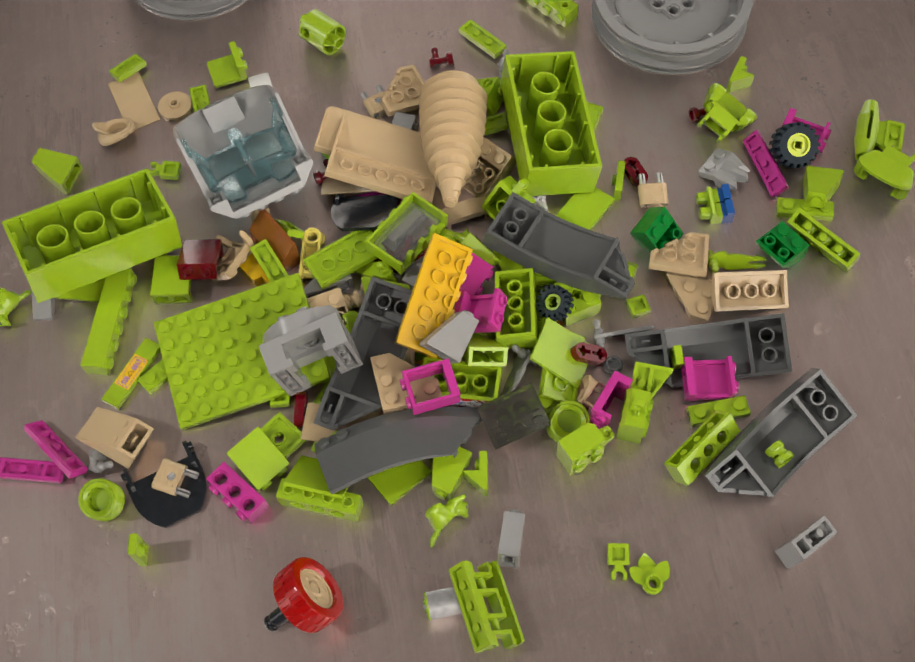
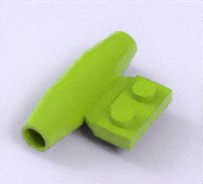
M872 99L864 102L857 118L854 137L856 160H858L859 156L873 151L875 145L881 148V151H884L891 141L894 142L893 148L900 152L902 151L905 124L892 120L880 121L878 102Z

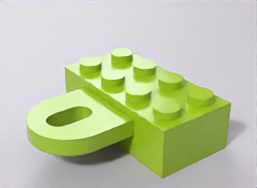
M533 268L496 271L495 288H499L507 296V305L503 315L504 321L501 325V330L496 332L497 342L507 346L508 349H512V346L515 344L519 348L534 347L538 339L536 278Z

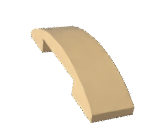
M488 196L458 202L453 208L445 207L441 209V211L448 215V225L444 229H451L452 224L485 215V218L490 217L481 208ZM429 218L431 226L437 223L431 218Z

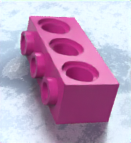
M225 462L206 478L210 484L208 489L216 496L220 494L223 497L222 502L229 509L233 506L237 510L235 514L243 522L247 519L252 524L269 507L266 500ZM221 479H227L225 483L218 484ZM241 491L237 497H232L234 492ZM249 504H255L253 509L246 510Z

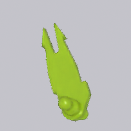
M708 250L707 266L711 268L713 273H717L719 268L738 270L747 268L757 269L766 266L761 263H749L750 261H767L766 258L758 255L727 254L726 251L714 253L712 250Z
M372 261L354 271L365 277L372 278L373 276L397 283L391 266L383 261Z

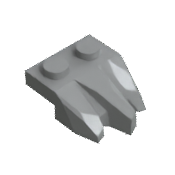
M717 148L698 170L699 177L714 181L717 187L721 188V185L729 184L730 190H736L737 182L748 183L749 177L747 173L750 170L735 153Z

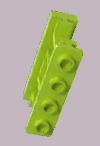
M461 561L448 569L475 653H481L485 650L489 651L499 646L497 639L502 640L504 649H512L525 641L498 561L483 563L477 567L479 572L474 571L472 562ZM483 597L488 598L492 613H488Z

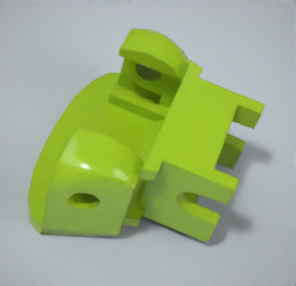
M713 83L707 90L703 104L707 113L696 126L706 125L719 136L716 140L719 143L729 132L737 133L750 126L757 120V115L750 108L747 110L722 85Z
M891 141L883 152L873 150L859 156L854 167V173L857 177L865 180L870 174L878 180L895 187L890 196L898 200L907 197L913 184L914 171L911 169V165L915 160V154L912 157L907 156L893 148L894 142Z

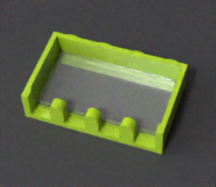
M412 192L409 196H405L401 204L390 212L389 217L385 221H381L377 229L366 237V251H369L402 275L428 247L432 234H440L448 225V215Z

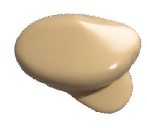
M118 118L108 122H95L92 124V128L99 132L98 141L100 144L109 146L128 137L134 131L135 123L130 118Z

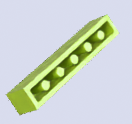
M131 268L105 278L80 365L86 374L109 375L110 369L114 366L113 357L119 348V335L123 333V321L128 315L127 306L132 300V288L137 282V277Z

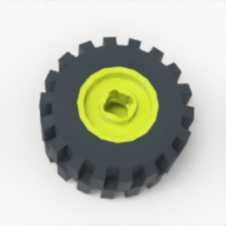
M794 122L782 125V127L775 130L776 133L771 136L773 140L769 141V145H772V148L769 150L773 152L772 156L777 160L776 163L789 169L808 166L811 164L810 161L816 159L814 155L819 154L820 150L817 147L821 146V142H817V139L820 137L814 134L816 132L814 128L810 129L811 125L804 124V122Z

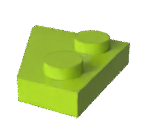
M635 361L631 388L651 392L650 400H652L674 368Z

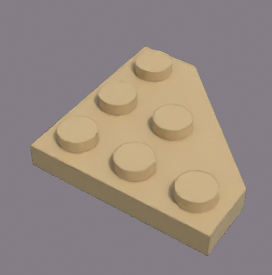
M414 64L398 68L394 79H392L386 94L382 98L381 105L388 117L395 115L396 112L405 113L420 109L421 89L425 82Z
M690 232L685 235V238L675 239L666 243L665 247L661 249L656 248L652 250L649 269L706 277L709 235Z
M707 268L706 277L665 271L664 276L673 287V292L677 299L686 309L685 312L688 317L708 323L713 309L710 294L713 276L711 269Z
M391 353L370 357L383 413L406 409L405 397H408L406 390L402 391L399 379H402V371L415 368V366ZM433 376L410 382L416 404L442 397L438 379Z

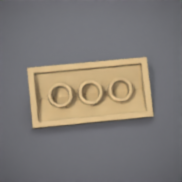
M787 270L713 273L710 294L714 310L737 311L789 308Z

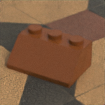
M265 209L260 210L249 229L250 238L254 245L266 239L288 273L300 264V256L296 244Z

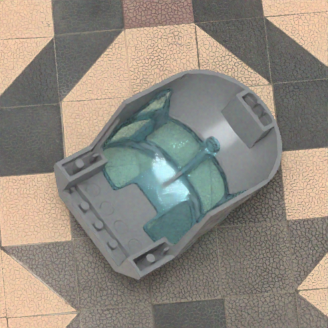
M270 85L251 87L224 97L189 115L172 129L175 140L196 178L211 211L235 219H244L251 215L250 212L263 210L268 207L267 204L273 201L277 203L290 193L294 195L300 192L301 188L306 184L314 163L312 158L305 152L278 92Z

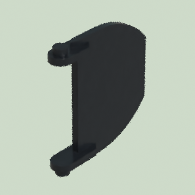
M344 193L335 194L336 197L331 207L332 221L341 231L376 230L379 223L385 221L389 217L390 212L398 207L400 198L391 195L344 197Z
M185 440L182 442L188 457L177 461L188 466V469L199 472L197 479L185 476L180 488L191 492L189 498L178 494L173 496L153 489L152 482L157 472L136 482L133 481L128 469L123 470L124 473L121 474L122 480L128 482L125 485L135 508L146 520L154 525L167 528L200 512L204 505L207 491L206 477L195 451L191 452V449L194 448L191 441L187 442Z

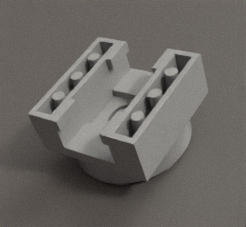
M331 305L309 309L308 307H302L296 313L279 317L277 319L278 322L263 334V344L259 345L270 376L289 396L312 387L310 380L306 375H303L301 367L321 358L333 356L336 359L337 369L341 374L363 365L353 338L346 329L339 311L331 307Z

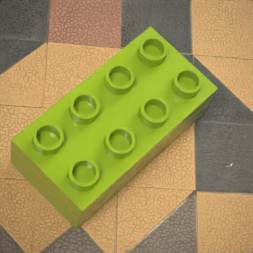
M575 52L505 55L500 85L519 179L521 180L526 177L531 182L525 191L531 196L594 192L602 169V162Z
M147 168L1 222L38 303L56 298L61 294L94 283L99 279L132 268L135 265L182 247L175 216Z

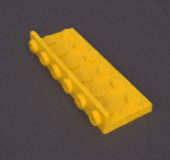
M432 234L394 343L424 354L428 358L434 359L437 357L436 354L419 344L454 314L455 310L453 307L460 297V286L466 280L467 274L465 271L472 262L473 256L471 254L473 249L439 234Z

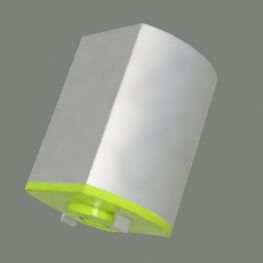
M454 586L424 592L423 609H425L426 614L428 613L429 620L462 614Z

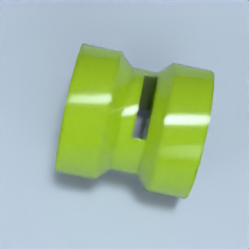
M781 440L774 442L765 451V454L774 460V464L778 468L783 467L794 457V454L784 447L785 444Z

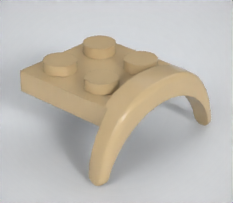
M239 231V235L244 243L228 240L221 235L215 237V239H221L222 245L228 249L217 263V278L211 279L212 281L234 278L238 272V267L247 260V254L250 253V247L254 246V242L245 231Z

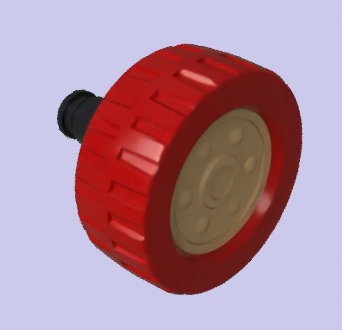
M308 557L295 559L277 573L274 578L273 593L278 608L264 618V624L270 631H276L278 627H281L288 621L304 632L316 633L336 620L343 609V597L336 580L323 565Z

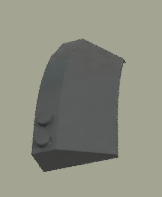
M514 192L486 231L482 244L525 268H533L534 272L584 291L626 299L635 285L634 279L628 271L629 266L625 255L619 247L618 236L617 238L610 237L575 225L543 210Z
M372 276L350 333L363 365L343 374L336 367L325 390L314 424L334 430L382 407L370 357L391 353L402 360L404 359L408 348L394 342L412 294L411 290Z
M784 313L625 334L627 354L642 363L672 368L670 349L674 345H681L683 358L692 357L693 361L726 359L727 356H732V361L736 363L735 379L792 372ZM681 368L673 369V372L666 379L665 382L669 386H683Z
M811 368L765 407L733 439L704 476L717 492L775 497L774 495L815 452L858 415L821 369ZM778 440H781L785 444L784 447L794 454V457L781 468H778L774 464V460L765 454L767 448Z
M441 407L413 415L412 409L384 414L348 428L340 429L327 438H321L314 444L330 493L334 494L389 468L435 457L453 455L455 458L459 453L457 450L459 446L467 442L472 435V428L475 425H479L482 418L476 407Z

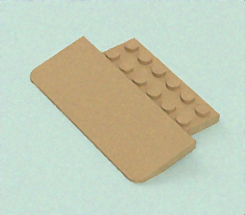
M332 106L325 110L313 150L330 155L324 176L401 199L414 192L432 204L435 188L439 187V185L435 182L434 176L430 173L428 164L425 161L420 132Z

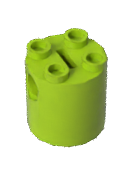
M318 9L311 10L300 17L298 33L300 38L326 55H333L342 47L346 37V29L343 25Z

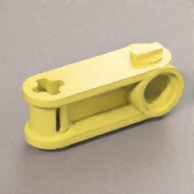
M317 228L306 229L303 239L301 238L302 248L299 275L302 281L304 279H314L303 263V259L325 246L326 236Z

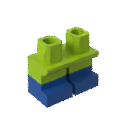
M723 184L721 188L714 189L707 186L706 191L696 194L697 205L706 204V207L699 208L701 220L709 219L710 224L733 222L735 209L731 199L729 184Z

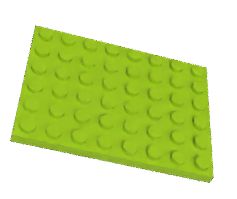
M299 273L153 322L181 430L288 394L270 376L259 345L263 344V334L278 322L277 319L279 317L296 313L302 307L310 308ZM325 357L301 367L303 375L307 376L312 386L331 380Z

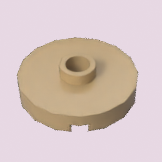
M180 91L164 95L158 103L159 113L166 121L173 120L174 122H179L188 117L193 108L190 97Z

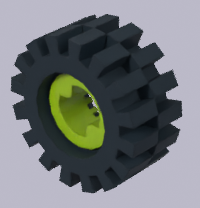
M552 284L550 287H544L545 291H540L542 295H537V299H539V302H536V305L539 306L537 311L541 312V316L549 317L555 322L557 320L562 321V317L566 319L568 317L566 315L567 312L569 314L572 312L569 310L570 307H574V304L571 303L574 301L570 297L571 293L559 285L555 286ZM557 298L556 302L558 304L556 307L552 308L553 304L551 302L552 300Z

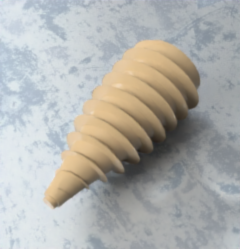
M457 70L444 71L429 78L421 89L419 100L420 136L424 158L430 173L439 185L443 203L448 208L456 206L461 195V188L465 186V181L471 177L472 170L477 166V159L481 155V147L484 143L483 136L485 134L486 104L488 100L485 90L472 75Z

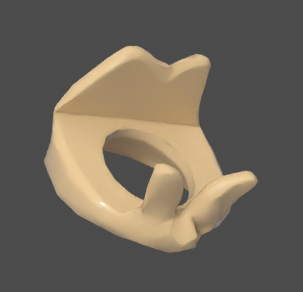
M590 375L584 376L578 388L577 401L587 410H589V406L593 408L594 404L587 401L593 390L601 394L605 386Z

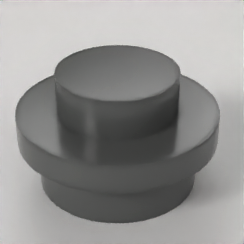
M610 356L604 362V370L611 375L614 371L620 373L623 370V362L617 356Z

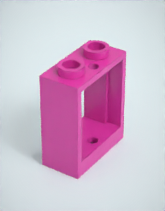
M449 358L402 371V379H399L402 391L406 390L408 397H405L408 409H412L413 415L460 402L461 394ZM443 373L450 395L416 404L410 382Z

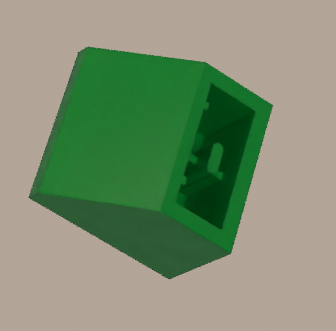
M666 207L649 208L630 232L637 244L650 253L656 248L661 249L665 247L666 243L675 239L679 240L684 234Z
M781 221L755 242L782 268L792 267L802 260L810 246L784 221Z

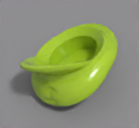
M565 400L558 403L551 410L546 420V431L549 437L558 443L560 439L586 423H590L589 412L581 403L575 400Z
M95 478L83 485L79 493L78 502L81 511L87 517L98 521H110L118 517L122 512L125 504V495L121 487L116 483L103 478Z

